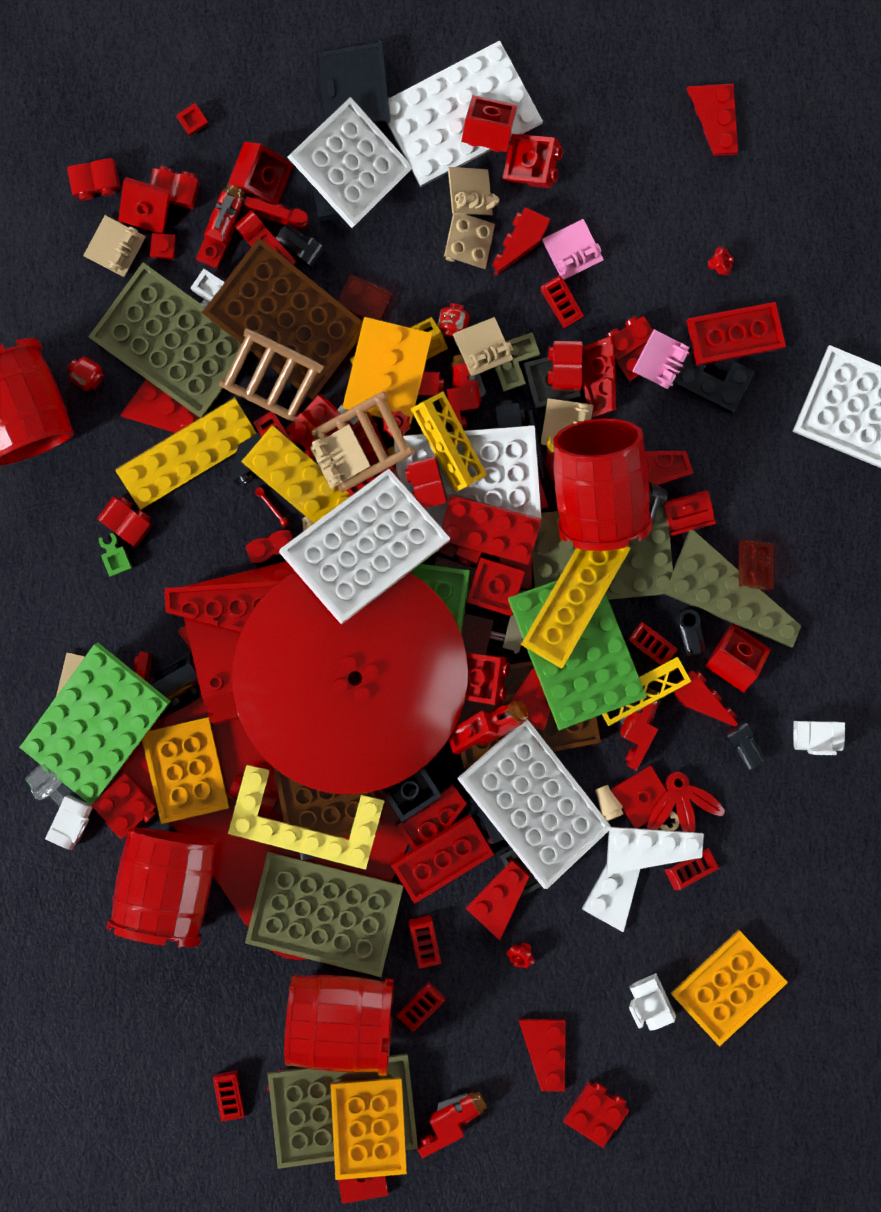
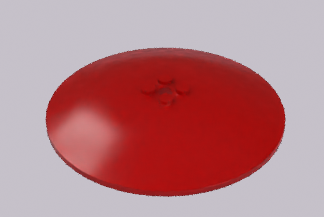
M296 571L289 574L275 584L251 611L240 632L232 664V689L237 714L249 740L270 765L293 781L315 790L335 794H361L385 789L400 783L427 765L446 744L455 729L465 702L468 680L467 655L454 617L433 589L410 572L342 625ZM357 671L360 673L361 679L359 683L352 685L348 681V676L351 672Z

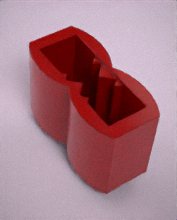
M112 158L67 167L72 195L75 198H79L80 201L93 199V195L102 193V196H111L116 194L115 191L121 189L116 163Z
M160 166L159 169L153 168L149 184L170 190L169 204L194 209L200 181L195 178L196 175L186 171H182V174H175L173 169Z
M554 341L553 347L548 348V361H552L553 365L552 370H548V384H552V390H581L582 342Z
M436 457L408 464V469H405L407 482H412L414 492H411V494L424 509L448 502Z
M113 496L97 519L132 546L138 547L153 526L149 522L151 517L141 510L138 513L130 508L133 504L121 496L118 499Z
M281 530L270 535L268 539L260 538L251 541L246 546L250 561L253 564H264L275 556H282L279 551L294 539L292 533L289 530Z

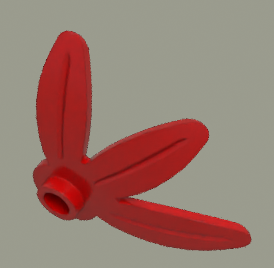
M674 772L666 780L668 791L654 807L647 829L657 830L670 815L675 803L678 820L683 832H695V816L690 800L705 811L718 816L724 815V809L711 794L695 786H690L685 774ZM676 779L682 782V786L680 788L676 787L674 784V781Z

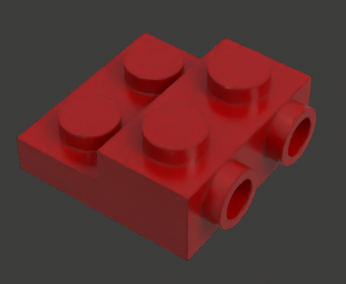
M512 134L503 179L508 182L527 183L532 187L551 188L552 182L556 183L558 179L556 163L557 160L562 158V146L553 137Z
M634 316L625 323L626 328L620 332L616 328L606 335V337L615 336V363L628 382L639 376V374L633 372V369L653 332L644 316L640 319Z
M319 394L286 430L290 433L291 441L297 445L301 443L307 449L305 451L306 455L313 461H316L310 447L313 446L312 442L318 440V437L315 438L312 435V430L341 413L322 394ZM350 421L346 422L347 425L350 424L351 427L353 426V424ZM336 427L333 430L327 432L326 434L327 436H330L331 434L337 432L339 429L338 427Z
M466 652L468 680L465 700L493 705L501 704L502 700H505L507 696V687L504 686V679L510 673V664L507 663V658Z
M124 773L91 806L106 821L105 823L120 839L127 837L128 829L137 828L136 826L142 821L147 823L156 814L153 810L157 807V804L127 773Z
M588 1081L563 1121L604 1148L614 1130H617L624 1120L629 1109L626 1106L627 1102L616 1094L612 1097L606 1093L607 1089L598 1082L592 1084Z

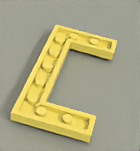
M249 764L246 765L228 834L366 870L384 800L361 794L350 838L337 837L258 816L270 770Z

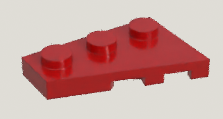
M533 667L508 704L513 703L518 706L523 720L528 719L534 728L544 730L550 707Z
M453 783L441 791L443 796L441 800L403 824L401 820L395 823L412 849L447 829L466 806V802Z

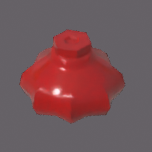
M718 247L713 257L708 260V266L710 270L715 269L719 274L729 275L734 259L730 256L728 249Z
M401 410L391 411L404 436L405 432L411 428L409 424L410 417ZM383 418V431L389 433L390 436L393 437Z
M528 943L513 945L506 953L510 962L514 963L516 967L528 969L530 965L534 964L531 946Z

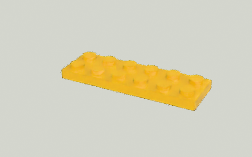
M233 398L118 467L115 471L141 510L236 453L238 445L255 435L256 431L237 400Z
M274 426L268 429L241 461L314 524L351 497L347 491L340 492L338 485L331 489L320 466Z
M625 547L608 551H590L576 548L521 645L562 669L631 548Z

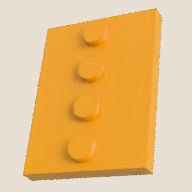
M364 317L343 409L349 410L372 396L385 391L387 395L386 402L390 410L393 412L401 410L410 417L409 424L411 425L413 418L411 408L416 405L432 333ZM378 405L367 410L372 416L383 418Z
M209 717L148 731L142 742L161 824L230 808Z
M738 930L675 988L671 994L708 1035L721 1046L788 982Z
M401 1077L331 1082L335 1179L407 1174Z

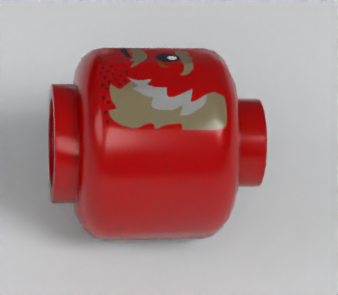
M451 303L450 307H445L440 311L438 328L444 337L455 339L453 333L468 328L470 315L467 311L463 310L464 306Z
M81 357L78 360L74 359L67 369L70 372L69 381L83 391L95 390L104 377L101 366L87 357Z

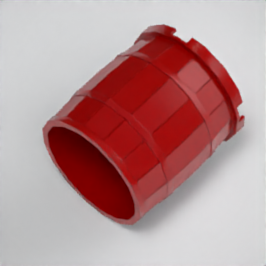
M36 338L16 340L17 346L4 349L3 344H0V466L17 463L40 455L65 443L74 435L59 388L41 354V343Z
M605 418L585 420L563 428L553 438L554 481L557 508L560 515V520L558 521L559 536L564 542H567V540L572 541L575 548L590 551L622 549L629 546L628 541L638 537V540L641 541L646 538L653 528L649 512L648 463L644 450L642 429L634 423L620 419Z
M148 828L128 829L116 877L112 918L107 921L106 929L110 931L111 927H114L115 935L155 945L165 946L166 940L178 942V947H195L200 945L202 935L199 931L206 913L210 893L216 843L200 837Z
M293 975L286 1015L285 1065L333 1072H378L380 1076H387L392 1016H390L391 1004H393L394 979L385 978V982L363 977Z

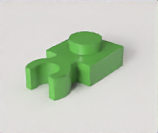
M114 533L110 534L112 542L108 545L102 537L99 538V544L107 551V553L101 556L109 577L132 569L125 548L123 546L117 548L118 538Z

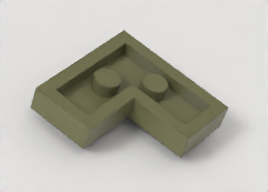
M533 332L506 341V343L510 342L513 347V351H510L513 360L495 367L503 392L526 384L519 362L540 356Z

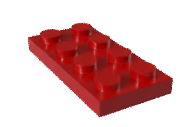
M776 302L693 317L686 320L697 365L786 347Z
M451 494L442 530L450 538L448 543L529 565L541 518Z
M468 815L390 864L415 904L492 857L494 853L471 815Z

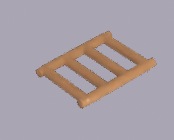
M246 328L243 335L245 339L226 379H222L219 386L281 417L294 421L298 417L297 412L317 373H320L324 366ZM253 342H256L266 347V350L247 389L234 382ZM276 352L288 359L268 399L255 394ZM297 362L309 368L288 410L276 404Z
M385 391L372 396L312 430V435L315 438L318 437V439L323 440L328 437L327 432L336 427L339 430L347 426V421L358 416L380 461L338 485L340 492L349 490L414 454L413 448L411 446L408 447L386 402L387 395ZM378 405L400 450L389 457L366 413L367 410Z

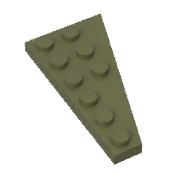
M689 530L664 594L787 647H793L801 625L694 530Z

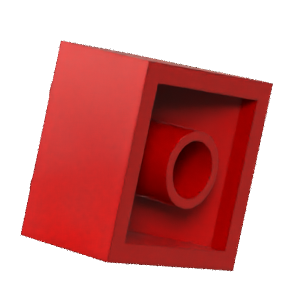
M472 95L461 142L473 147L481 146L496 152H507L517 105Z
M244 142L228 185L252 198L257 196L263 198L266 203L272 205L279 204L294 164L260 143Z
M732 623L712 652L706 667L731 683L734 687L745 692L759 676L771 649Z

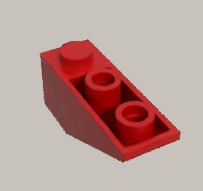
M526 207L523 213L518 212L512 224L516 227L512 234H507L503 242V246L506 248L502 255L497 254L492 265L496 267L494 274L498 276L536 248L546 232L550 219Z
M693 670L688 671L687 675L691 682L672 692L682 705L729 725L737 726L738 723L734 720L737 716L729 707L725 709L720 703L722 698L714 689L710 691L706 687L705 683L707 681L699 671L696 673ZM681 677V678H680L677 682H675L674 684H678L679 682H681V681H683V680H685V679H684L683 677Z

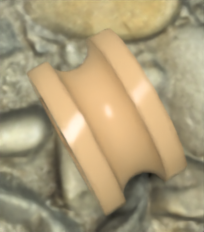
M671 811L669 817L674 818V823L671 822V827L662 824L660 827L662 830L674 831L679 826L678 816Z

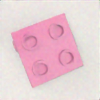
M584 219L542 239L563 280L604 260L600 253L601 248L598 243H595Z
M654 329L633 372L668 389L670 385L673 386L676 372H680L678 371L679 366L683 367L681 363L684 362L687 354L689 355L688 350L690 347Z

